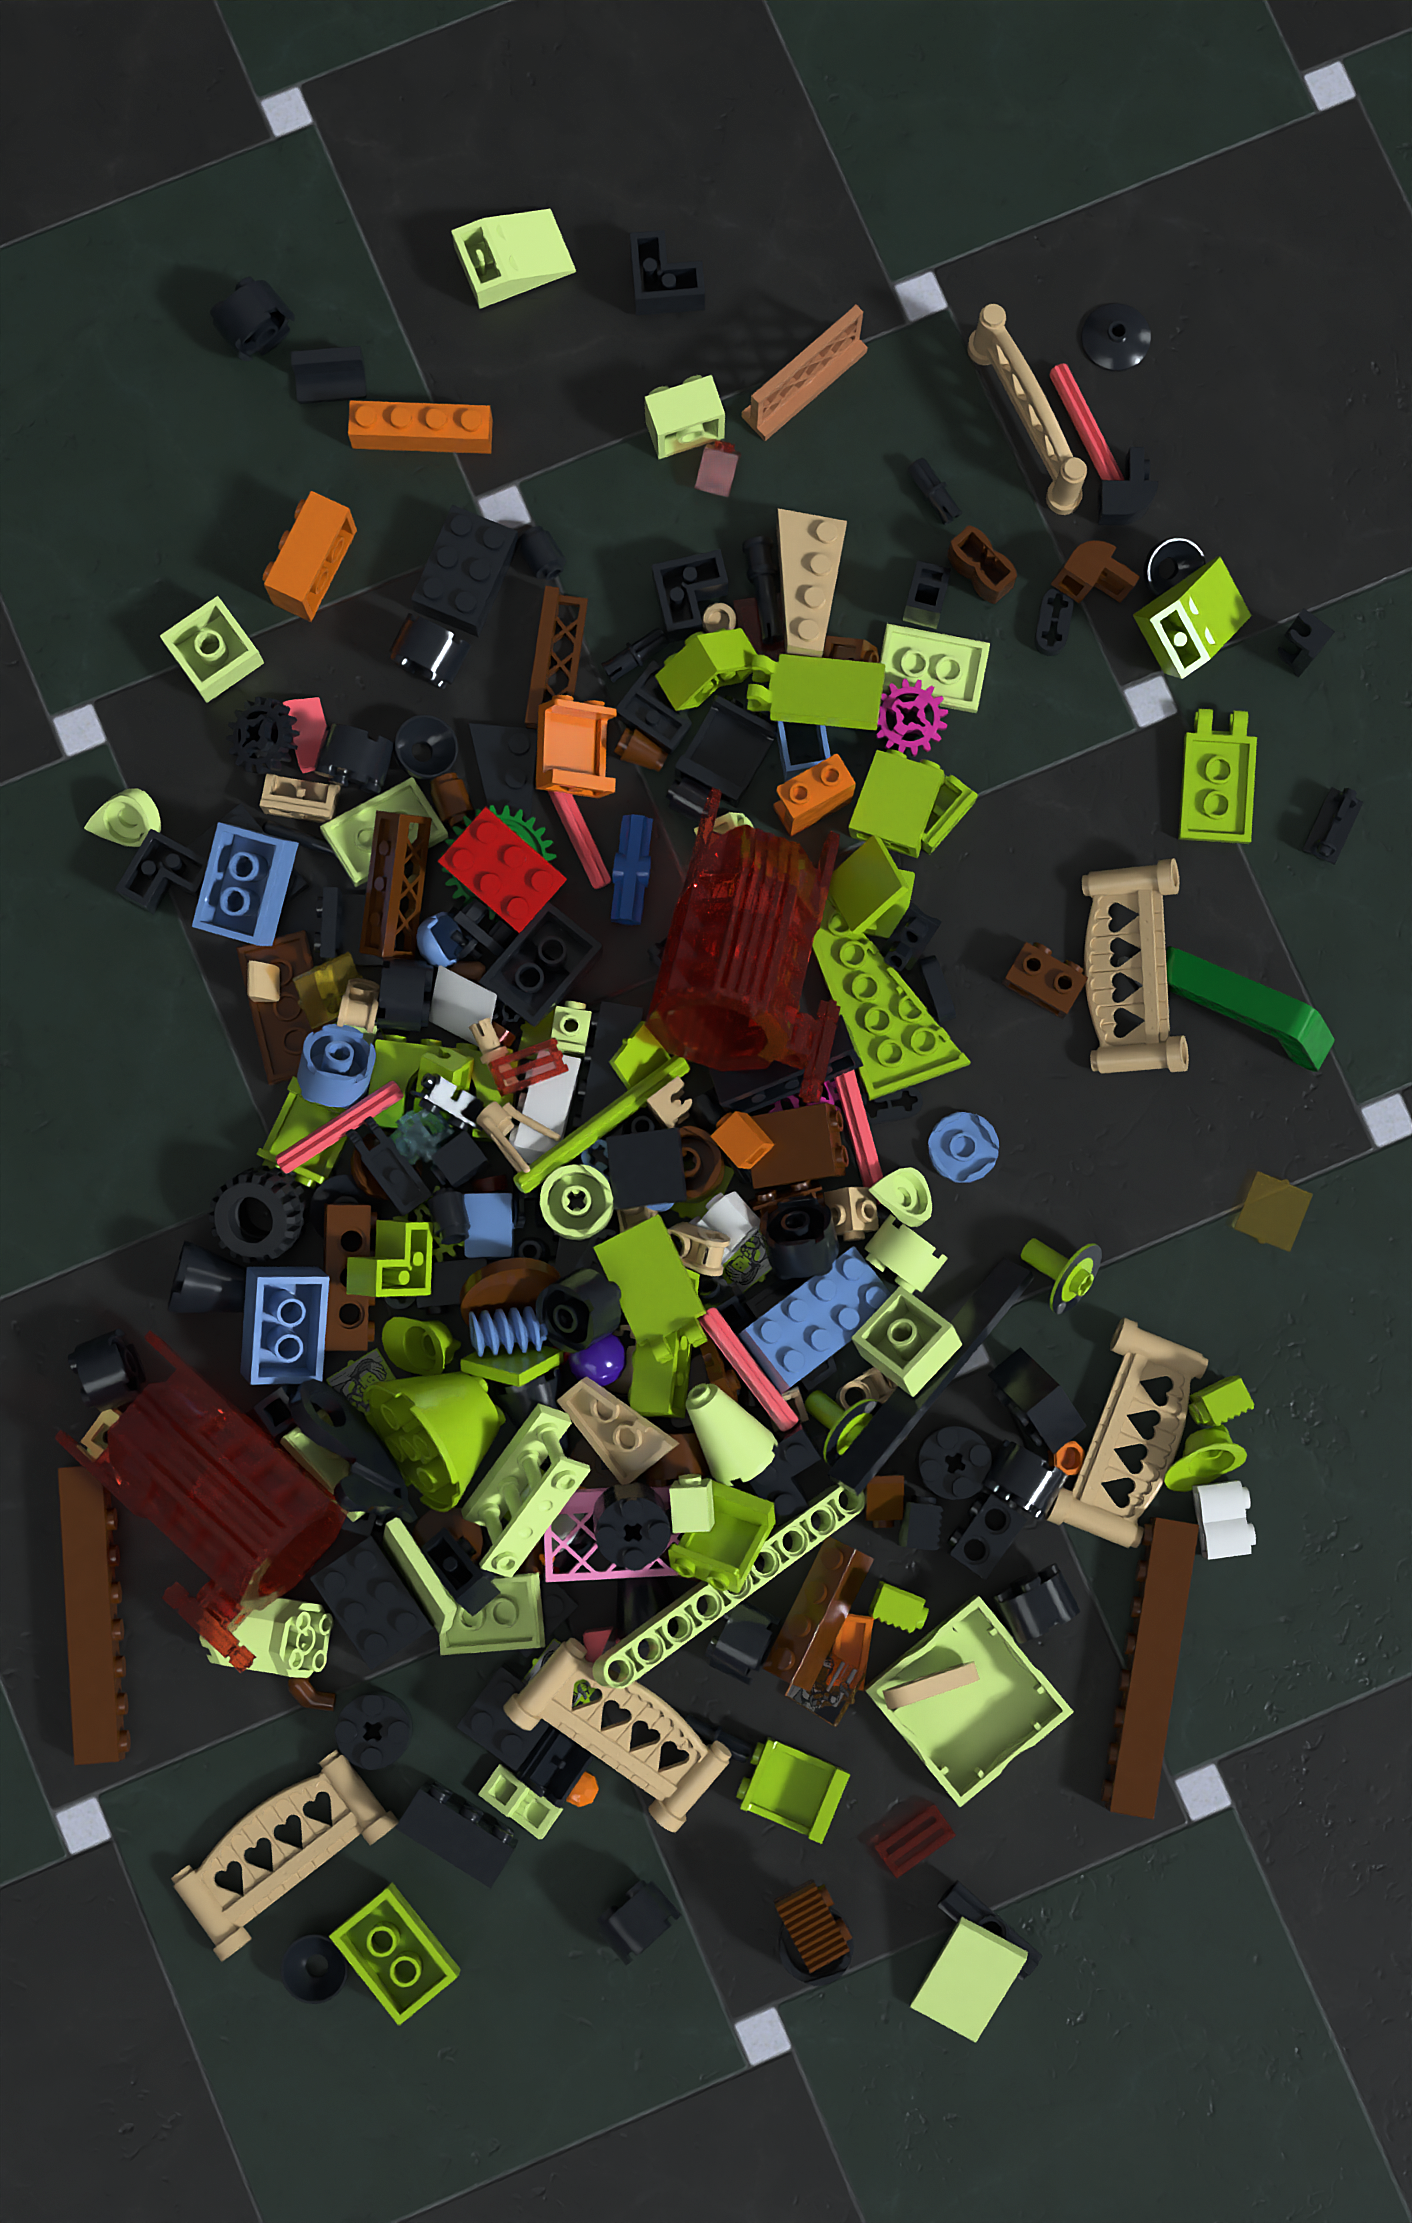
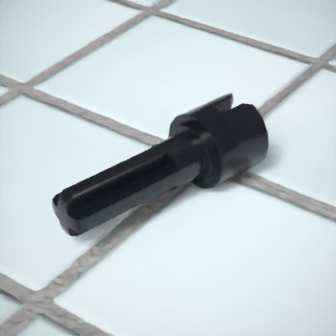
M715 1087L692 1100V1105L687 1110L697 1127L703 1128L704 1131L708 1130L710 1135L718 1129L716 1127L717 1122L726 1115V1112L719 1103ZM720 1148L740 1182L747 1184L752 1181L751 1169L738 1168Z

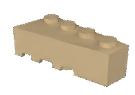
M778 508L776 533L785 654L822 658L847 521Z

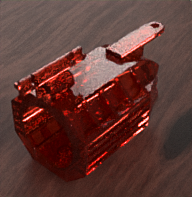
M712 788L702 812L685 884L675 904L645 1027L668 1053L719 1071L767 1069L773 1060L801 1070L805 1067L803 1078L806 1080L802 1081L799 1097L803 1098V1102L808 1104L811 1101L819 1103L823 1086L820 1084H823L825 1081L837 1026L833 1023H837L841 1007L836 1005L837 1001L830 999L828 1002L821 1000L817 1012V1017L820 1019H816V1021L811 1015L797 1012L814 935L820 929L840 834L833 831L828 834L823 844L818 868L816 869L799 843L774 836L770 832H763V830L752 828L748 824L735 827L724 834L713 831L722 792L719 789Z
M150 1330L144 1338L177 1370L166 1382L151 1383L146 1386L145 1390L138 1395L136 1400L129 1405L128 1409L108 1429V1447L97 1459L62 1430L56 1434L55 1439L135 1516L144 1519L148 1518L212 1578L201 1588L196 1599L193 1596L189 1598L188 1595L190 1593L178 1581L164 1591L165 1594L162 1599L174 1610L178 1608L179 1611L177 1613L224 1658L229 1656L231 1659L228 1662L240 1673H243L246 1668L252 1666L256 1656L245 1645L240 1647L238 1645L240 1640L231 1632L234 1633L254 1609L263 1610L298 1584L335 1542L348 1511L341 1508L333 1494L247 1414L234 1406L175 1350Z

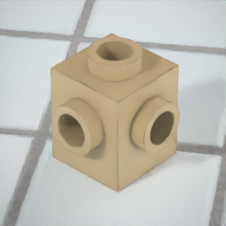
M846 1187L824 1192L825 1204L831 1210L836 1234L843 1235L844 1241L865 1239V1233L879 1229L876 1197L868 1190L870 1187Z

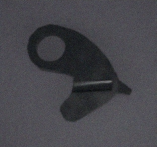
M316 1379L302 1382L291 1392L288 1401L289 1409L293 1420L302 1433L317 1445L341 1456L350 1463L348 1476L340 1480L334 1487L333 1496L337 1504L348 1512H367L376 1515L395 1512L406 1522H414L418 1517L408 1502V1490L399 1468L382 1439L360 1411L330 1385ZM311 1402L316 1403L325 1410L331 1418L333 1426L320 1418Z

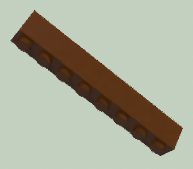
M107 1464L58 1468L74 1765L119 1762L126 1758L125 1752L130 1751L131 1741L129 1730H124L123 1715L128 1714V1696L126 1692H122L121 1678L126 1676L125 1656L119 1653V1641L124 1639V1623L122 1618H117V1604L122 1601V1587L120 1581L115 1582V1567H118L120 1564L119 1546L117 1544L113 1545V1530H117L118 1516L116 1508H111L110 1493H115L116 1490L115 1474L113 1471H109V1465Z
M1150 1517V1523H1144L1143 1525L1144 1533L1141 1545H1146L1144 1560L1139 1559L1136 1566L1135 1581L1140 1582L1138 1596L1132 1597L1129 1616L1134 1618L1132 1633L1127 1632L1124 1642V1654L1129 1655L1127 1669H1121L1118 1680V1690L1123 1691L1121 1706L1116 1705L1113 1712L1112 1727L1117 1728L1115 1743L1110 1742L1107 1750L1106 1763L1111 1765L1109 1779L1103 1780L1101 1801L1106 1802L1105 1808L1110 1812L1154 1820L1199 1525Z

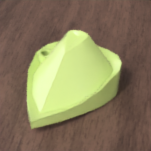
M129 788L112 796L89 819L84 829L124 846L140 847L151 828L160 833L161 819L156 805L145 791L138 788Z
M914 1168L898 1169L878 1180L868 1189L898 1220L909 1227H918L931 1217L932 1202L927 1182L924 1176Z

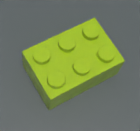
M393 1882L334 1929L329 1936L398 2026L454 1981L461 1971Z

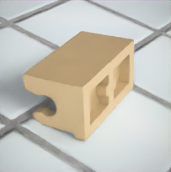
M267 774L259 806L265 814L326 823L336 816L341 787L340 785H329Z
M679 1076L646 1100L647 1109L663 1129L676 1128L690 1116L687 1110L692 1105V1099L685 1100L683 1104L679 1100L685 1093L682 1089L684 1082Z

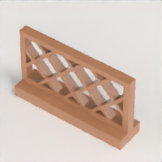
M857 305L843 315L751 396V404L742 411V418L764 441L770 438L867 353L868 347L860 340L863 311Z

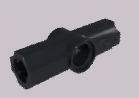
M958 1880L946 1890L937 1903V1906L956 1923L959 1922L961 1917L980 1927L989 1921L998 1923L999 1932L997 1936L1028 1952L1027 1960L1017 1975L1021 1981L1029 1976L1038 1966L1043 1957L1042 1954Z

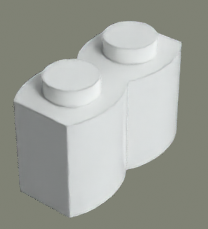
M735 1191L727 1195H723L722 1192L717 1194L705 1206L709 1211L701 1219L697 1216L689 1222L698 1227L721 1232L730 1237V1244L728 1247H725L721 1265L729 1260L760 1228L758 1216Z
M1239 1480L1192 1486L1203 1558L1209 1560L1251 1554V1545L1256 1544V1535L1253 1524L1247 1523L1245 1509L1250 1508V1495L1247 1487H1242Z

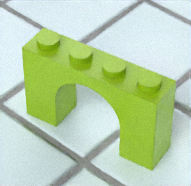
M385 1035V1040H375L376 1059L370 1079L368 1095L390 1081H395L404 1095L401 1100L373 1117L381 1129H394L404 1132L408 1096L413 1083L418 1078L421 1056L428 1052L437 1055L441 1059H447L439 1055V1049L442 1047L441 1041L421 1039L420 1044L406 1043L407 1038L398 1035ZM456 1043V1048H449L466 1057L474 1058L471 1079L476 1087L477 1098L484 1102L485 1107L492 1102H497L503 1107L509 1102L515 1108L517 1085L511 1086L510 1089L499 1093L487 1064H482L480 1057L483 1055L481 1051H477V1045ZM507 1048L509 1052L506 1054L507 1059L518 1080L520 1058L518 1055H513L512 1049ZM473 1129L472 1137L475 1141L495 1143L484 1130L481 1132ZM510 1132L508 1135L505 1136L508 1141L510 1137Z

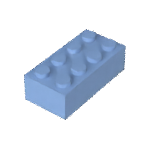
M854 1246L832 1263L833 1268L828 1274L812 1277L737 1336L780 1394H783L852 1340L851 1337L892 1295Z

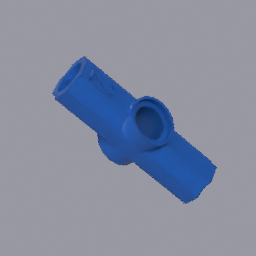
M634 814L623 815L619 838V853L615 854L612 884H615L611 922L630 926L641 925L645 887L648 888L651 868L649 851L653 826L652 818Z

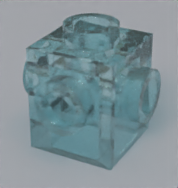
M422 1109L418 1113L411 1110L397 1120L395 1123L399 1128L389 1137L394 1141L398 1152L405 1156L408 1162L413 1165L422 1158L426 1163L432 1160L430 1156L442 1148L440 1144L455 1131L440 1112L436 1116Z

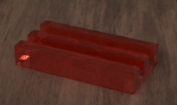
M556 1037L488 1063L501 1097L569 1071L567 1064L564 1065L562 1052L558 1051L556 1046L558 1044ZM544 1050H549L550 1055L500 1073L499 1067ZM554 1062L556 1067L509 1086H506L504 1083L506 1079Z
M933 1803L874 1847L897 1879L955 1837L956 1834ZM931 1816L935 1817L937 1821L890 1855L887 1853V1848ZM940 1828L945 1831L899 1866L894 1863Z

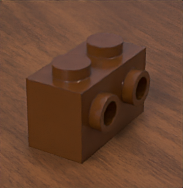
M1026 942L1004 978L1002 985L1059 1018L1064 1019L1088 977L1082 974L1083 969L1069 960L1061 962L1052 957L1053 952L1046 946L1038 942H1034L1033 945Z

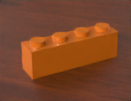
M350 400L348 436L353 449L491 454L493 419L491 408L488 405Z

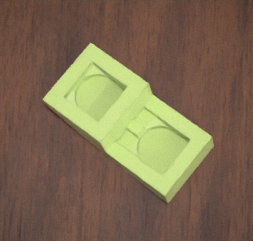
M499 1764L478 1795L506 1817H511L535 1837L543 1839L563 1811V1808H558L546 1800L545 1797L542 1796L541 1798L515 1777L516 1774Z

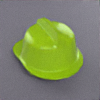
M394 1317L386 1322L382 1332L384 1350L389 1359L397 1367L423 1376L441 1374L444 1366L452 1360L454 1352L461 1347V1342L453 1339L446 1325L435 1320L419 1321L407 1317Z
M1223 1424L1196 1431L1186 1439L1183 1457L1171 1465L1165 1473L1164 1483L1173 1491L1193 1490L1192 1486L1208 1484L1221 1475L1240 1467L1246 1461L1247 1453L1243 1447L1233 1443L1227 1428Z

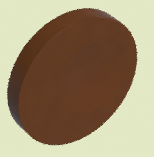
M509 1258L490 1263L474 1272L463 1284L459 1294L462 1318L469 1327L470 1311L474 1313L478 1321L481 1310H487L493 1319L495 1310L502 1309L507 1318L510 1308H517L520 1316H522L525 1306H531L536 1315V1301L539 1293L562 1277L551 1265L532 1258Z

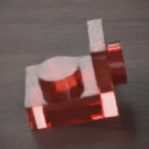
M715 440L714 445L707 444L704 447L695 489L726 497L730 496L737 463L741 452L734 450V444Z

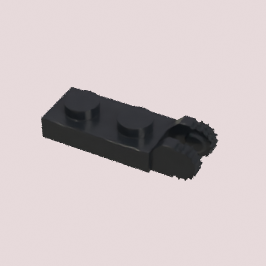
M370 1116L364 1121L370 1133L374 1134L380 1142L379 1145L369 1151L360 1135L353 1129L348 1131L346 1135L362 1157L360 1159L404 1217L430 1198L432 1193L392 1138H387L373 1117Z

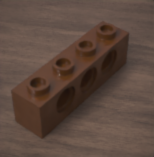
M367 1203L324 1204L323 1272L329 1276L324 1351H367L368 1342H374L375 1325L374 1320H368L369 1306H375V1297L346 1294L347 1286L342 1285L340 1282V1274L347 1268L348 1257H375L376 1248H370V1233L376 1234L377 1212H371V1205ZM350 1230L358 1232L360 1236L359 1245L353 1250L343 1249L341 1246L342 1235ZM347 1303H353L358 1307V1316L351 1322H343L339 1318L340 1308Z

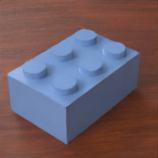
M218 822L192 927L257 946H272L299 843L241 826Z
M247 1267L240 1373L250 1385L301 1384L311 1379L322 1382L329 1276L319 1267Z

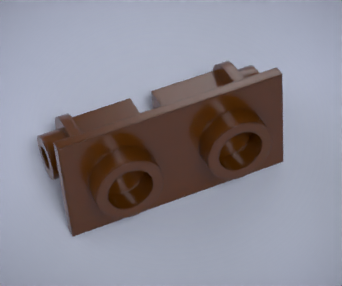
M815 1179L789 1184V1188L776 1191L775 1188L764 1189L755 1194L756 1198L748 1200V1203L753 1211L759 1210L755 1214L760 1220L767 1210L770 1214L778 1208L777 1203L789 1197L811 1196L817 1198L818 1203L825 1207L823 1194H815V1192L823 1190L822 1186Z

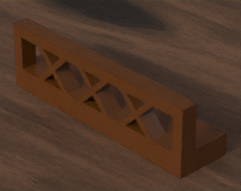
M545 586L525 718L526 728L538 729V709L540 704L545 703L546 693L548 692L551 697L556 695L548 685L549 677L561 669L569 679L568 687L557 695H568L573 698L575 695L588 598L560 595L559 587ZM559 606L580 607L578 619L565 627L558 618ZM558 625L562 631L555 635L556 626ZM576 628V635L574 638L570 632ZM566 635L574 648L573 653L561 661L554 653L553 646ZM553 658V660L556 662V665L550 669L551 660ZM571 662V669L569 672L565 666Z
M376 810L359 953L379 957L415 959L416 935L419 927L432 822L431 817ZM410 822L419 823L417 838L411 844L408 838ZM410 859L413 863V873L407 879L404 875V866ZM406 895L409 899L408 910L402 915L399 910L400 900ZM402 930L405 935L403 950H394L396 935Z

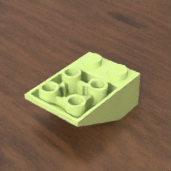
M551 209L482 218L451 230L454 248L479 309L576 272Z

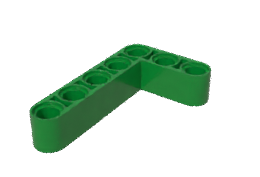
M1172 946L1166 948L1168 991L1278 1038L1293 1062L1307 1070L1318 1072L1335 1039L1316 1009L1300 1000Z

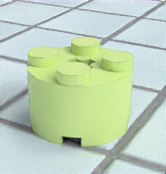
M581 1164L563 1166L553 1171L541 1188V1212L549 1227L558 1235L570 1240L581 1241L589 1239L602 1229H605L611 1220L614 1211L612 1190L604 1175L591 1166ZM583 1194L585 1196L583 1199L585 1207L582 1210L578 1207L570 1210L569 1208L572 1204L569 1197L574 1195L578 1198Z
M890 1214L864 1249L869 1252L865 1259L882 1272L886 1267L890 1268L898 1275L895 1278V1282L911 1294L915 1289L922 1292L948 1257L944 1254H941L938 1259L934 1257L932 1253L936 1248L906 1225L902 1224L899 1229L892 1225L896 1218Z

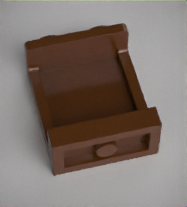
M821 1103L750 1116L775 1144L751 1168L754 1189L764 1190L814 1179L846 1176L845 1167H848L849 1159L845 1146L841 1145L840 1131H843V1119L840 1111L836 1110L835 1105Z

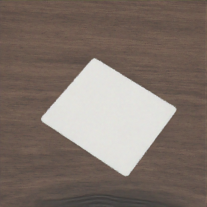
M440 965L432 997L429 1021L478 1046L469 1026L474 1023L478 1024V1021L489 1017L492 1022L497 995Z

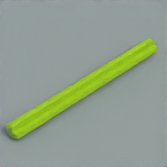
M679 1055L672 1057L528 1165L530 1167L528 1173L522 1170L516 1174L513 1181L517 1188L525 1194L529 1193L545 1181L553 1171L565 1166L647 1104L646 1100L677 1076L681 1078L690 1070L687 1061Z

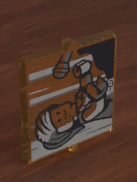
M829 1652L811 1691L791 1684L785 1696L837 1728L848 1706L854 1704L855 1699L853 1697L865 1678L866 1673Z

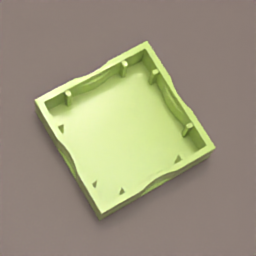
M978 1595L972 1596L864 1686L865 1691L959 1807L963 1806L1001 1774L1005 1766L1016 1755L1034 1746L1073 1713L1072 1709L1041 1671L1033 1666L1015 1644L1010 1633ZM975 1662L980 1680L903 1707L887 1709L883 1690L952 1666Z

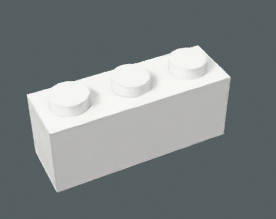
M539 1050L536 1062L529 1061L525 1082H529L530 1085L527 1094L521 1092L517 1111L559 1134L561 1139L555 1141L520 1122L519 1126L514 1125L510 1132L509 1142L526 1163L531 1164L563 1140L580 1075V1058Z

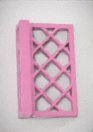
M672 1484L670 1486L651 1487L661 1497L665 1509H671L669 1488ZM608 1488L577 1489L559 1513L567 1514L577 1523L576 1526L563 1540L551 1530V1525L544 1533L546 1582L679 1575L660 1558L655 1560L663 1566L660 1568H650L654 1564L652 1562L637 1571H631L627 1568L613 1570L617 1565L611 1563L606 1570L595 1571L586 1560L598 1548L596 1542L582 1558L566 1544L580 1528L596 1541L595 1534L584 1523L592 1516L597 1499ZM586 1513V1515L581 1520H579L573 1514ZM671 1533L666 1549L673 1541L679 1544L680 1541L677 1537L681 1533ZM552 1537L559 1543L553 1551ZM564 1547L578 1562L569 1572L553 1573V1557ZM581 1565L585 1566L589 1570L584 1572H576L581 1567Z

